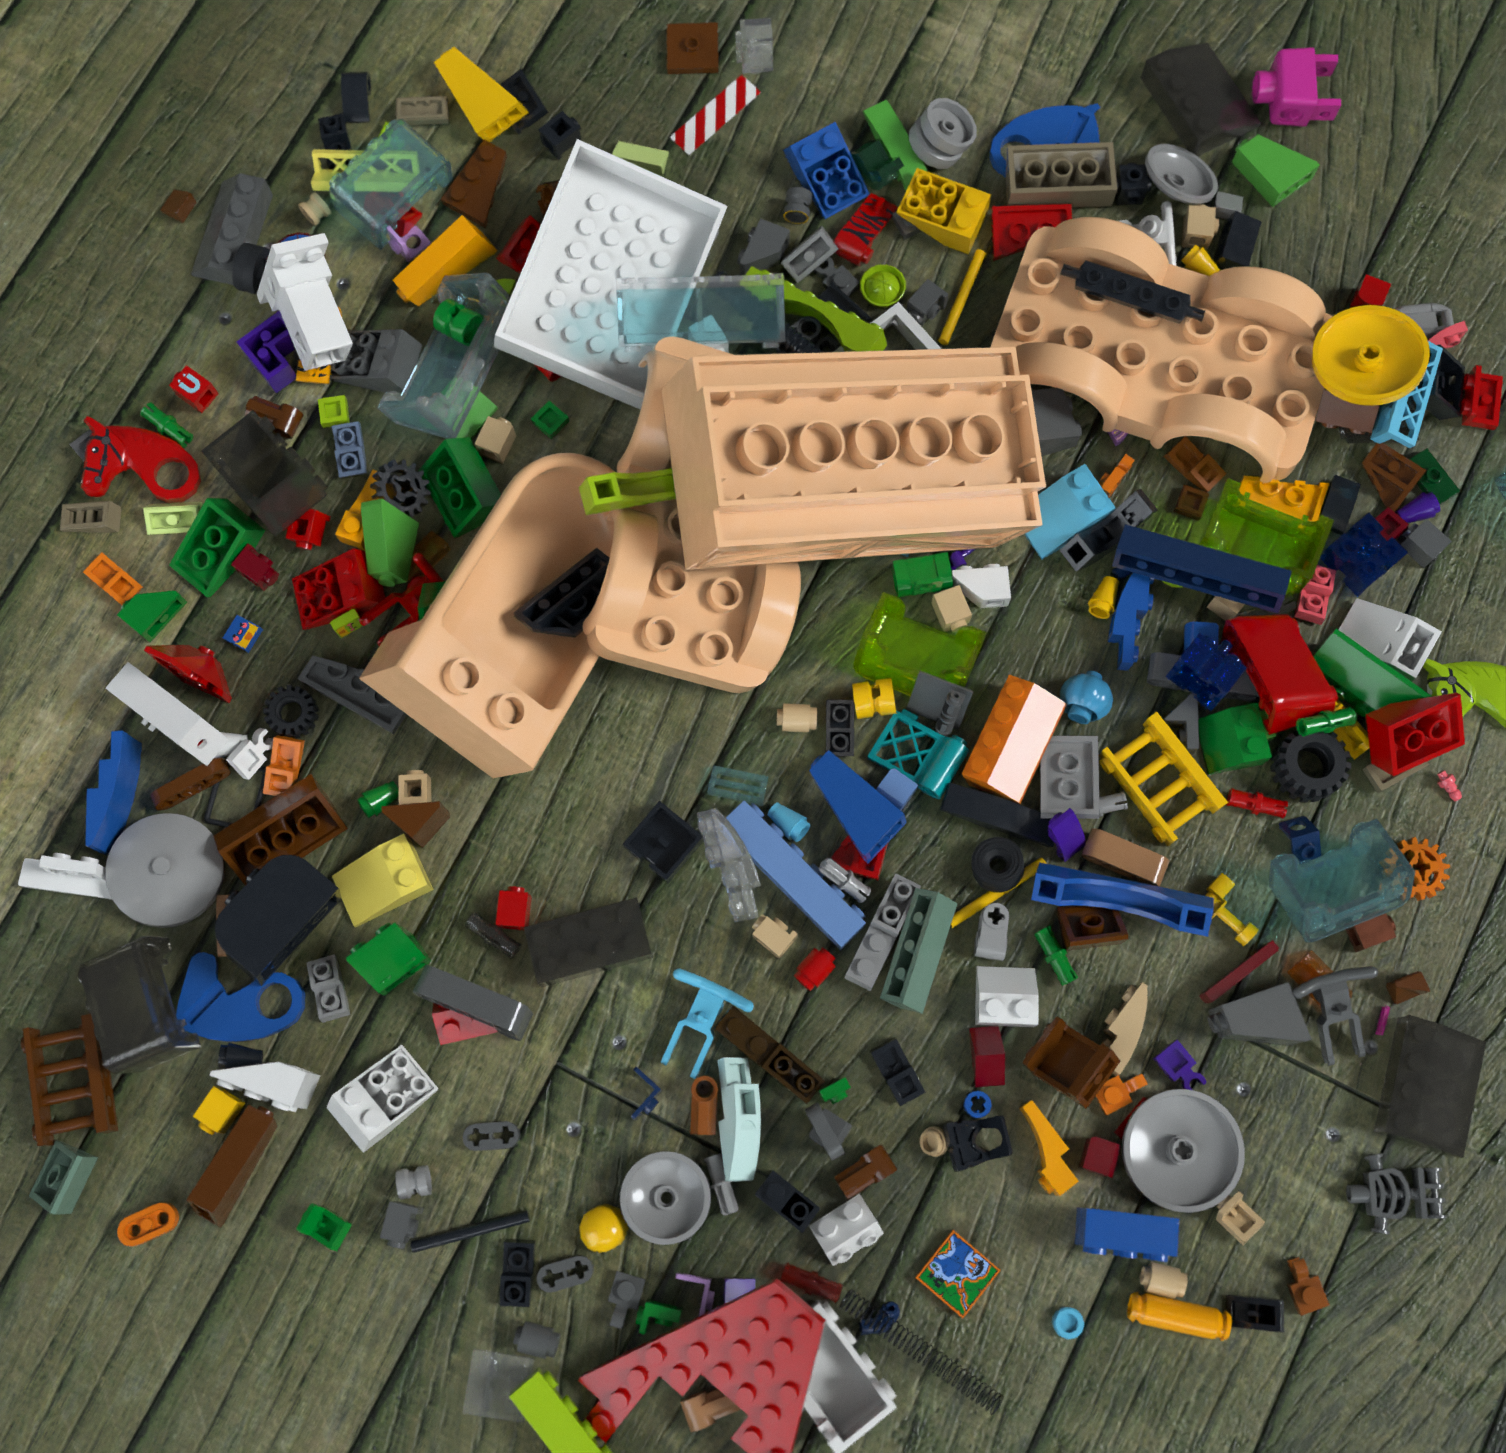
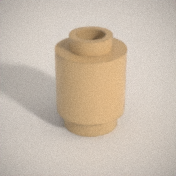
M783 703V709H777V726H782V731L809 732V730H816L817 707H810V704Z
M1152 1261L1149 1262L1148 1266L1142 1267L1140 1284L1144 1285L1145 1292L1171 1299L1176 1297L1183 1298L1185 1295L1188 1276L1186 1273L1181 1272L1179 1268Z

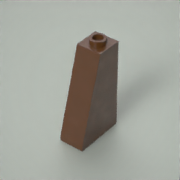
M250 1105L247 1106L187 1198L196 1215L222 1228L277 1128L276 1121L273 1118L274 1114L270 1110L262 1106H258L257 1109Z

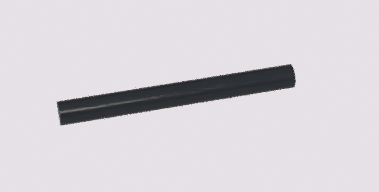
M526 1210L411 1241V1249L413 1253L525 1224L530 1222L529 1213Z

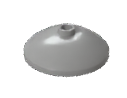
M1159 144L1152 147L1146 155L1145 165L1148 175L1158 189L1166 196L1188 204H1201L1210 201L1216 194L1218 183L1214 173L1203 160L1192 152L1171 144Z
M656 1152L640 1159L627 1173L620 1194L622 1213L629 1227L642 1239L661 1245L679 1243L696 1233L708 1215L711 1202L710 1187L704 1172L693 1160L675 1152ZM666 1191L672 1194V1201L668 1204L661 1200L662 1194Z

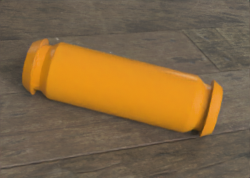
M1138 1291L1131 1293L1129 1297L1127 1318L1132 1322L1137 1320L1142 1325L1212 1340L1219 1338L1220 1341H1224L1229 1338L1232 1318L1226 1310L1221 1313L1217 1308L1147 1293L1139 1295Z

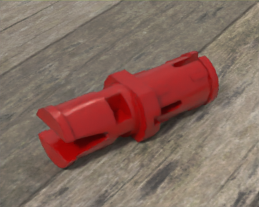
M1231 788L1227 795V806L1251 810V814L1258 815L1259 813H1264L1284 819L1287 813V809L1284 808L1288 807V801L1265 797L1260 792L1252 794Z

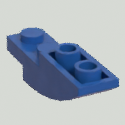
M1133 573L1117 600L1108 634V642L1119 643L1117 670L1128 671L1133 662L1136 663L1138 660L1139 646H1134L1135 636H1138L1140 632V619H1143L1147 611L1152 609L1153 594H1149V584H1153L1154 578Z

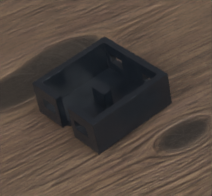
M1439 344L1437 346L1443 348L1426 409L1438 420L1460 417L1465 367ZM1452 376H1456L1455 384H1451ZM1422 379V381L1419 383V385L1417 386L1418 389L1422 388V386H1423V379Z
M659 801L626 839L623 847L640 862L646 859L651 863L649 865L650 870L668 884L703 843L704 837Z

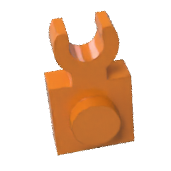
M1125 454L1111 474L1106 472L1098 482L1108 497L1112 495L1135 461L1127 454Z

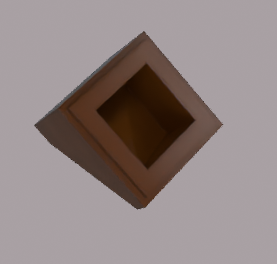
M1419 971L1405 975L1386 985L1394 1004H1400L1418 995L1430 992L1422 972Z

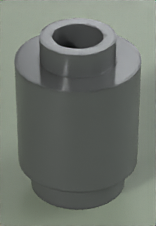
M526 1321L524 1326H518L513 1344L518 1345L517 1352L546 1359L547 1356L554 1358L561 1333L554 1332V1328Z

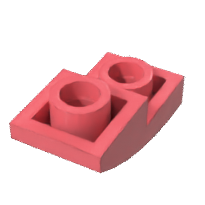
M1465 321L1443 329L1428 341L1435 345L1441 344L1445 349L1452 348L1461 342V338L1466 334L1468 328Z
M1309 562L1300 589L1294 617L1322 625L1326 617L1328 600L1333 592L1336 570Z

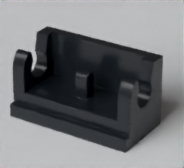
M1235 211L1224 222L1213 261L1220 270L1232 268V266H1249L1262 221Z

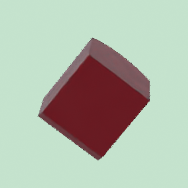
M1095 1136L1087 1138L1078 1168L1104 1177L1113 1178L1121 1145Z

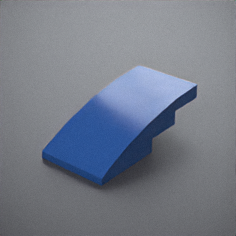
M111 731V759L99 760L98 788L87 789L85 846L106 856L109 855L113 844L125 829L134 802L140 773L142 743L124 731Z

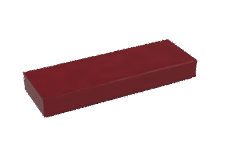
M1273 940L1265 943L1201 993L1199 997L1205 1004L1214 1002L1278 952L1279 947Z

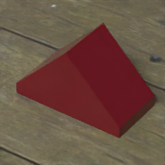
M999 1026L969 1028L975 1088L1005 1085V1051Z

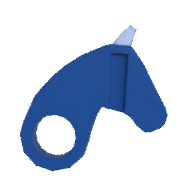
M1098 104L1086 107L1052 106L1034 110L1013 119L992 140L989 159L993 169L1003 177H1006V160L1001 155L1000 149L1009 142L1016 141L1024 145L1100 143L1098 126L1094 115L1100 109V106Z
M205 952L197 953L191 958L178 1000L176 1021L166 1028L167 1034H176L187 1031L207 1039L226 1042L264 1039L298 1022L305 1010V992L298 980L285 973L277 972L273 973L262 986L254 981L243 989L228 995L217 975V958ZM282 984L291 992V1007L282 1017L269 1019L260 1010V997L269 986Z

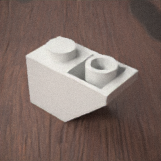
M988 564L983 568L973 569L972 566H960L956 570H952L953 587L960 585L963 595L979 608L1007 607L1009 605L1011 592L1008 566L1000 567L999 564Z

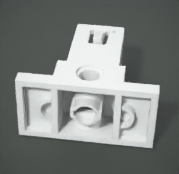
M325 233L272 244L257 291L260 304L269 302L272 312L280 310L305 371L346 361L352 347V340L329 288L332 274L324 257L329 244Z

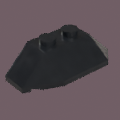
M595 548L513 613L514 617L532 632L575 638L583 631V622L589 616L596 603L610 557L598 548Z

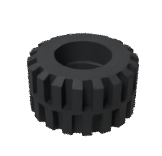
M1296 730L1279 743L1275 748L1276 752L1272 754L1271 760L1274 763L1270 766V771L1276 772V775L1272 778L1274 783L1280 782L1282 786L1279 790L1282 793L1287 790L1290 793L1288 797L1293 800L1300 797V802L1306 803L1309 800L1317 802L1322 798L1325 799L1342 787V783L1349 777V774L1346 772L1351 769V763L1346 762V760L1351 756L1349 751L1344 752L1343 747L1346 746L1344 741L1338 742L1336 740L1338 735L1334 732L1331 734L1318 732L1303 737ZM1299 751L1311 752L1320 759L1323 765V775L1321 778H1311L1301 771L1297 762Z

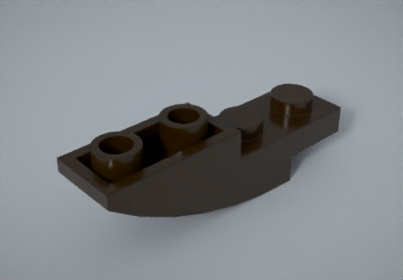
M733 1005L729 1007L713 1027L749 1059L806 1104L809 1103L825 1082L823 1078Z

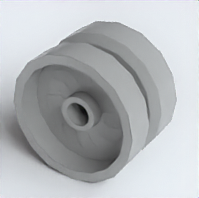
M937 98L931 101L909 130V142L913 151L919 159L937 169H948L960 159L963 152L972 145L977 136V127L970 113L958 102L948 98Z

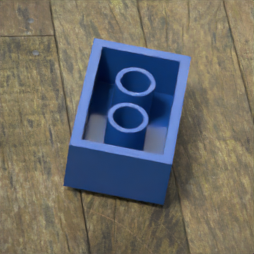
M1077 1207L1075 1244L1083 1246L1082 1252L1106 1255V1249H1112L1113 1255L1127 1258H1137V1252L1143 1253L1144 1259L1168 1262V1256L1177 1257L1179 1218Z

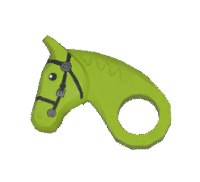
M1426 659L1422 667L1429 673L1427 675L1428 694L1439 696L1459 693L1461 694L1463 717L1476 705L1506 728V666L1477 661H1462L1442 665L1434 660Z

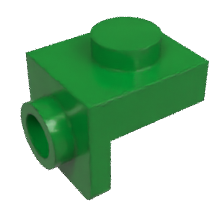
M311 1203L302 1215L296 1230L311 1236L328 1249L337 1252L352 1224L329 1208Z

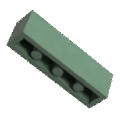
M915 888L880 999L898 1008L923 1014L958 903L939 892Z

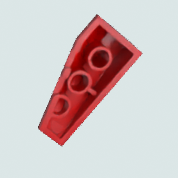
M150 645L145 647L144 651L181 682L230 703L232 697L222 665L213 657L215 652L201 645H199L198 649L190 645Z

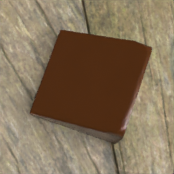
M173 190L160 211L184 223L197 202L191 193Z

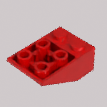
M356 548L292 578L303 630L330 624L332 620L351 609H355L359 616H362L385 599L383 585L368 575L366 552Z

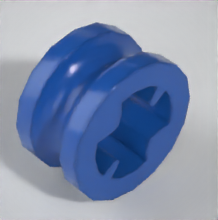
M974 1091L964 1099V1110L970 1117L982 1118L991 1110V1100L984 1092ZM976 1096V1099L981 1097L985 1101L982 1104L984 1111L979 1113V1110H976L974 1113L970 1108L973 1105L971 1098Z

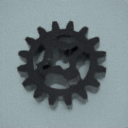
M394 459L378 468L379 471L373 474L372 477L377 482L372 483L370 488L375 489L377 493L371 497L372 499H384L409 517H413L414 514L421 513L423 511L422 507L429 503L424 498L431 494V491L425 489V485L429 483V480H422L421 476L424 474V471L416 472L415 463L407 466L405 459L398 463ZM391 473H401V475H400L399 477H398L397 475H395V474L392 475V476H391L390 474H391ZM401 503L411 504L410 506H400Z

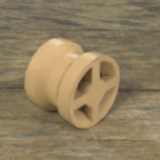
M316 192L310 195L308 201L298 204L300 211L314 226L319 224L323 216L328 217L332 213L325 201Z

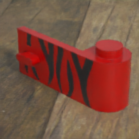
M871 193L838 233L834 240L838 250L834 254L858 267L863 263L868 264L874 252L871 249L874 239L890 221L893 213L897 212L898 207L884 198Z

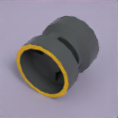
M792 187L787 190L786 202L788 204L784 207L783 213L785 220L794 224H803L809 220L810 210L808 206L812 201L811 191L803 187Z

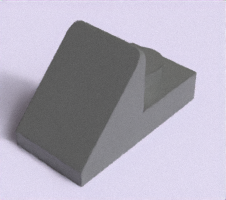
M1192 693L1164 719L1169 727H1181L1177 731V738L1191 755L1199 749L1197 693Z

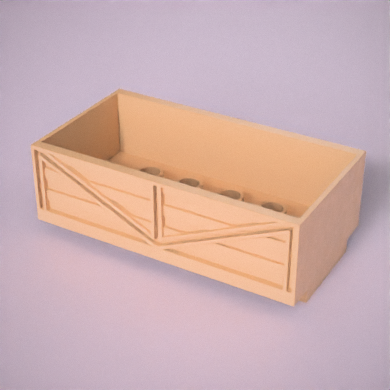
M1016 347L692 356L661 389L686 570L996 548L1043 525L1038 491L1046 487L1030 377L1029 375H1020Z

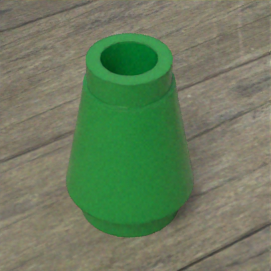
M392 780L389 783L362 792V796L357 798V802L368 818L373 815L377 817L382 812L381 806H389L397 799L399 788Z

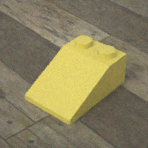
M405 834L375 847L332 875L355 928L434 890L411 839Z

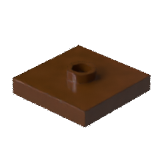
M718 23L667 24V73H719Z

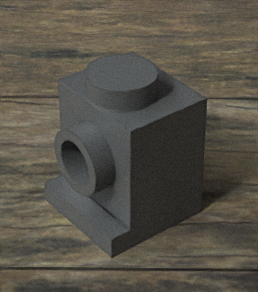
M927 279L908 300L906 311L919 325L923 326L928 319L933 320L940 309H945L949 294Z
M389 1201L380 1238L388 1240V1246L405 1249L406 1243L409 1242L410 1238L415 1237L419 1221L415 1220L416 1214H423L424 1208L398 1201Z

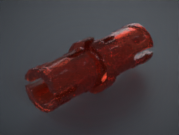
M786 1262L780 1277L781 1282L805 1290L804 1293L807 1295L813 1293L834 1303L838 1302L843 1288V1284L821 1277L815 1270L809 1272Z

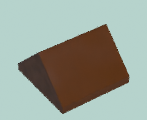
M440 801L381 806L382 813L422 848L450 818V812Z
M1075 905L1057 907L1063 949L1065 948L1066 951L1119 945L1128 940V932L1119 910Z

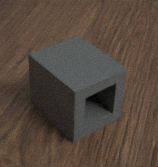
M1426 519L1420 526L1414 523L1403 534L1406 539L1399 547L1425 568L1452 541Z

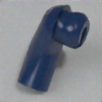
M893 1301L886 1302L879 1311H884V1316L889 1314V1319L894 1318V1322L897 1321L900 1315V1308ZM883 1312L878 1315L871 1329H869V1325L874 1318H870L865 1326L864 1322L866 1319H863L859 1322L860 1334L879 1333L887 1322L888 1316L882 1320L876 1332H873L874 1328L882 1319ZM891 1319L888 1322L883 1333H886V1331L892 1325L893 1319Z

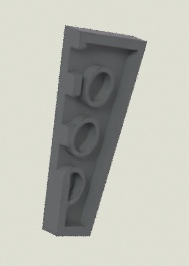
M317 656L311 657L298 677L300 682L388 732L395 734L407 714L359 679L365 669L349 667L346 664Z

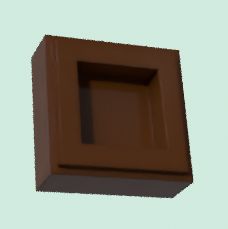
M1183 485L1173 512L1200 521L1210 493Z

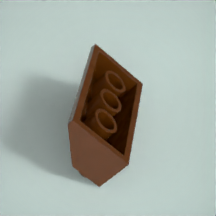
M310 774L213 837L220 855L244 885H246L247 877L255 869L261 870L270 860L282 855H295L303 858L348 828L314 776Z

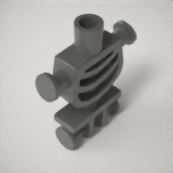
M1382 1153L1364 1156L1365 1160L1369 1161L1371 1171L1363 1173L1364 1185L1346 1186L1348 1203H1365L1366 1214L1375 1216L1374 1228H1371V1232L1390 1234V1231H1387L1388 1219H1400L1405 1216L1411 1199L1415 1203L1416 1218H1447L1446 1215H1443L1442 1202H1446L1445 1198H1439L1438 1188H1444V1184H1440L1439 1171H1442V1168H1411L1413 1187L1410 1188L1402 1172L1394 1168H1383L1380 1158L1383 1157ZM1424 1172L1427 1173L1428 1184L1424 1182ZM1391 1176H1393V1178H1394L1395 1181L1397 1182L1398 1187L1395 1186L1394 1181H1393V1179H1392ZM1425 1189H1431L1432 1198H1426ZM1397 1200H1399L1398 1207L1396 1211H1394L1396 1207ZM1427 1203L1430 1205V1215L1427 1214Z

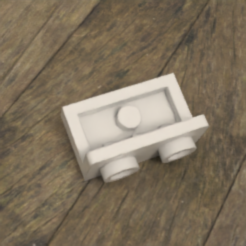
M860 1194L809 1225L833 1266L846 1262L855 1252L864 1246L867 1247L874 1244L883 1235L877 1220Z

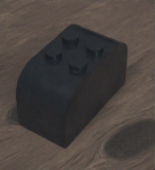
M295 855L278 856L265 864L261 870L255 869L247 877L245 887L240 892L235 890L226 899V907L220 912L216 920L215 935L222 950L235 965L260 986L273 975L342 900L339 888L305 859Z

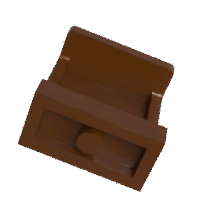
M1058 1016L1045 1027L1043 1035L1028 1050L1026 1058L1023 1060V1064L1034 1076L1085 1109L1121 1062L1111 1048L1103 1043L1101 1045L1096 1044L1069 1027Z

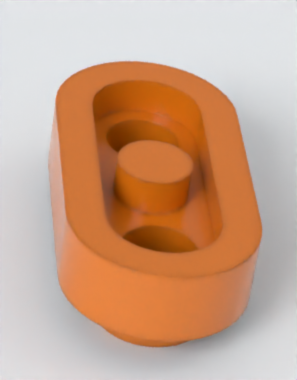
M157 1203L134 1213L120 1222L117 1229L118 1238L126 1246H138L162 1236L177 1226L179 1221L178 1210L170 1203ZM164 1212L168 1215V1221L165 1224L160 1220ZM135 1225L140 1227L138 1236H135L132 1232Z

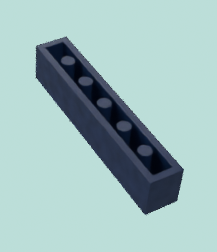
M1126 524L1112 567L1274 613H1279L1292 572L1291 570Z

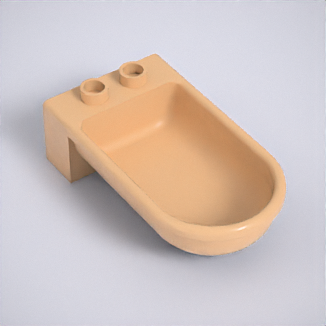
M550 454L522 468L507 485L422 620L389 632L359 677L360 680L493 779L534 770L599 658L591 650L584 631L575 638L532 632L515 618L513 614L595 548L601 550L608 557L611 555L614 520L612 522L605 520L611 511L586 515L579 486L587 477L613 473L615 471L599 460L582 454Z

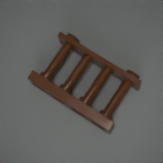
M94 1013L81 1015L82 1024L78 1028L42 1036L40 1029L23 1028L24 1037L21 1038V1048L26 1054L35 1123L32 1126V1136L37 1142V1146H53V1135L91 1126L96 1129V1133L107 1134L118 1131L103 1015ZM78 1039L84 1041L86 1052L83 1056L44 1065L42 1047ZM81 1068L88 1070L90 1082L87 1085L48 1094L46 1076ZM86 1097L92 1099L93 1111L90 1115L52 1123L50 1105Z

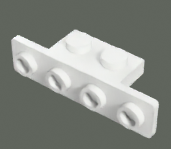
M53 853L52 857L41 855L40 860L24 859L18 885L21 887L112 899L106 884V868L98 864V859L81 857L80 861L72 860L70 855Z

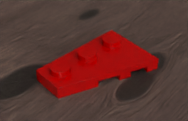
M1072 204L992 206L993 261L1025 250L1030 237L1038 229L1045 226L1055 228L1058 224L1072 219Z

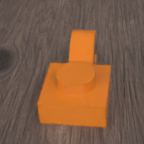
M1138 1074L1125 1082H1122L1119 1075L1107 1080L1095 1097L1105 1116L1132 1103L1133 1101L1129 1093L1148 1085L1143 1074Z

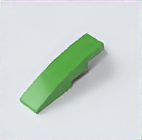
M886 99L864 110L863 114L884 160L888 159L897 181L902 182L906 191L916 169L919 168L925 171L927 169L923 161L913 151L908 133Z

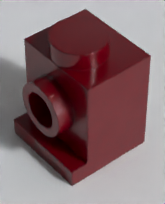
M249 543L231 564L240 575L263 591L268 586H272L279 577V573L271 567L274 563L262 553L259 554Z

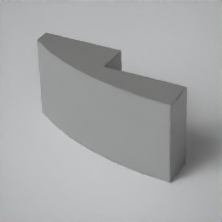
M336 955L307 962L310 986L315 993L319 1020L324 1023L351 1015Z

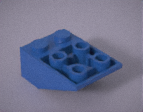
M836 122L783 149L795 176L803 188L811 191L812 201L824 219L870 195Z

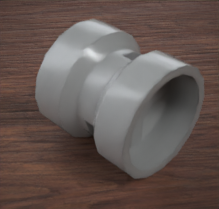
M428 1165L418 1166L415 1171H409L408 1169L396 1171V1188L400 1200L411 1198L416 1193L420 1196L431 1195L432 1181Z

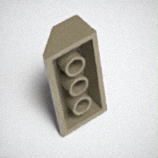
M1113 142L1007 146L1005 183L1007 206L1072 204V207L1112 206L1117 192Z

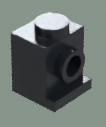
M563 111L538 129L541 143L557 160H560L562 154L575 145L577 139L581 140V127L574 117L569 118Z

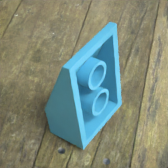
M1084 464L1060 478L1038 495L1043 525L1024 535L1042 560L1063 548L1077 533L1085 531L1101 522L1115 511L1116 507L1089 468Z

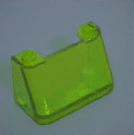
M882 592L861 637L853 663L855 672L863 678L874 682L877 679L891 678L893 689L909 696L912 694L920 671L965 688L987 632L972 626L959 628L956 636L904 617L906 611L904 602L896 596Z

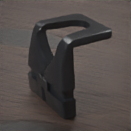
M1002 1115L975 1121L951 1122L943 1125L947 1146L950 1147L949 1154L952 1167L955 1172L966 1170L985 1161L1013 1154L1005 1118ZM982 1128H995L1001 1133L1002 1143L1000 1146L986 1151L975 1143V1139Z

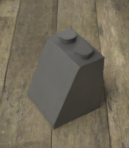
M1059 388L1031 390L1041 456L1076 447L1082 435L1079 421L1073 418L1071 412L1073 411L1070 397L1065 396L1063 389Z
M1289 982L1208 1010L1210 1016L1207 1017L1210 1029L1214 1034L1217 1033L1220 1039L1289 1046L1311 1040Z

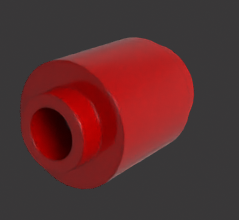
M823 947L820 951L814 948L796 968L797 972L793 976L806 989L811 991L814 987L818 988L836 968L832 963L835 958Z

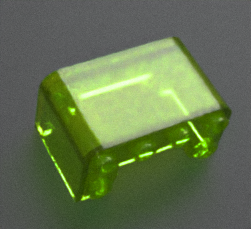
M1228 478L1217 495L1198 545L1291 570L1286 596H1292L1301 592L1313 577L1334 520L1320 515L1318 521H1307L1309 516L1303 515L1298 519L1249 499L1251 493L1245 492L1242 495L1239 491L1241 483Z

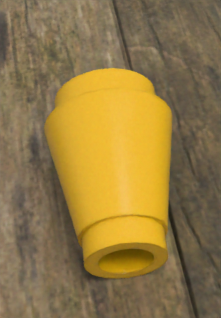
M1197 245L1181 260L1186 265L1184 268L1203 275L1211 276L1215 272L1220 271L1206 250Z
M1105 576L1089 600V612L1093 616L1107 619L1115 612L1119 581L1116 578Z

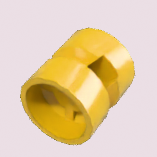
M891 678L877 679L872 685L868 681L852 683L857 719L873 717L875 712H878L881 716L897 714Z

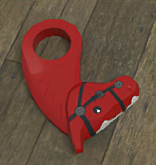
M89 416L84 418L83 421L92 431L85 450L81 488L86 495L90 497L104 496L115 476L128 469H132L143 480L157 499L167 503L184 502L196 494L201 483L200 468L193 457L177 442L150 430L132 426H105ZM179 462L188 468L189 476L186 483L174 490L164 489L159 486L156 479L159 469L166 463Z

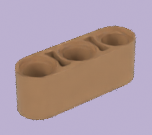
M1094 828L1091 829L1081 854L1084 859L1139 883L1159 887L1170 862L1168 858Z

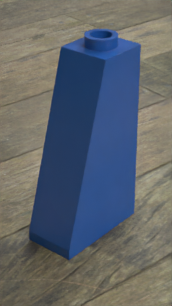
M829 750L813 761L809 770L813 781L863 860L869 864L907 823L905 814Z

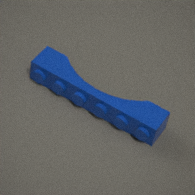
M1039 862L1031 898L1034 901L1058 906H1093L1120 910L1158 921L1178 931L1206 937L1209 934L1214 910V898L1041 862Z

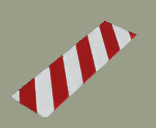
M740 75L671 135L670 138L690 155L761 92L743 75Z

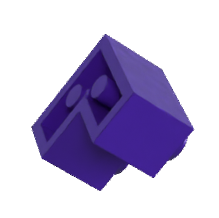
M279 310L236 341L244 355L275 393H278L296 380V374L284 358L295 350V346Z

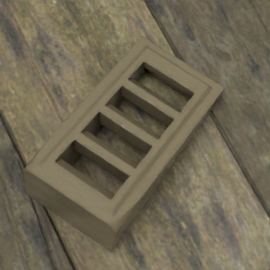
M111 501L62 504L60 531L119 532L121 507ZM74 512H77L76 524H73Z

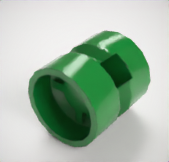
M446 299L435 311L433 326L435 330L448 337H452L468 347L475 344L481 337L485 320L481 314L466 308L452 299Z

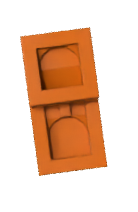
M102 552L83 571L86 576L121 605L127 600L132 599L143 588V586Z
M280 735L274 737L271 762L266 767L263 794L277 796L296 784L305 740Z

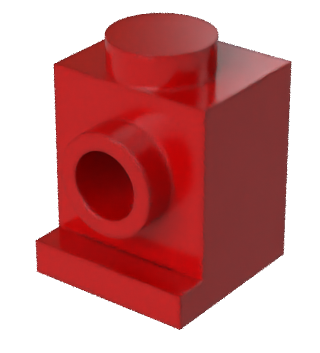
M292 507L286 539L295 542V547L303 550L312 551L313 546L321 547L326 521L330 522L331 516L316 509Z

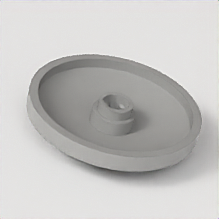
M156 814L135 822L117 838L106 862V884L114 903L131 919L151 927H175L196 919L216 900L224 882L225 860L217 850L213 834L200 822L180 814Z
M1175 1089L1153 1095L1141 1103L1132 1113L1126 1124L1122 1139L1123 1162L1130 1180L1145 1198L1164 1209L1176 1212H1198L1211 1208L1223 1201L1233 1191L1242 1174L1245 1149L1241 1131L1233 1116L1222 1104L1201 1092Z

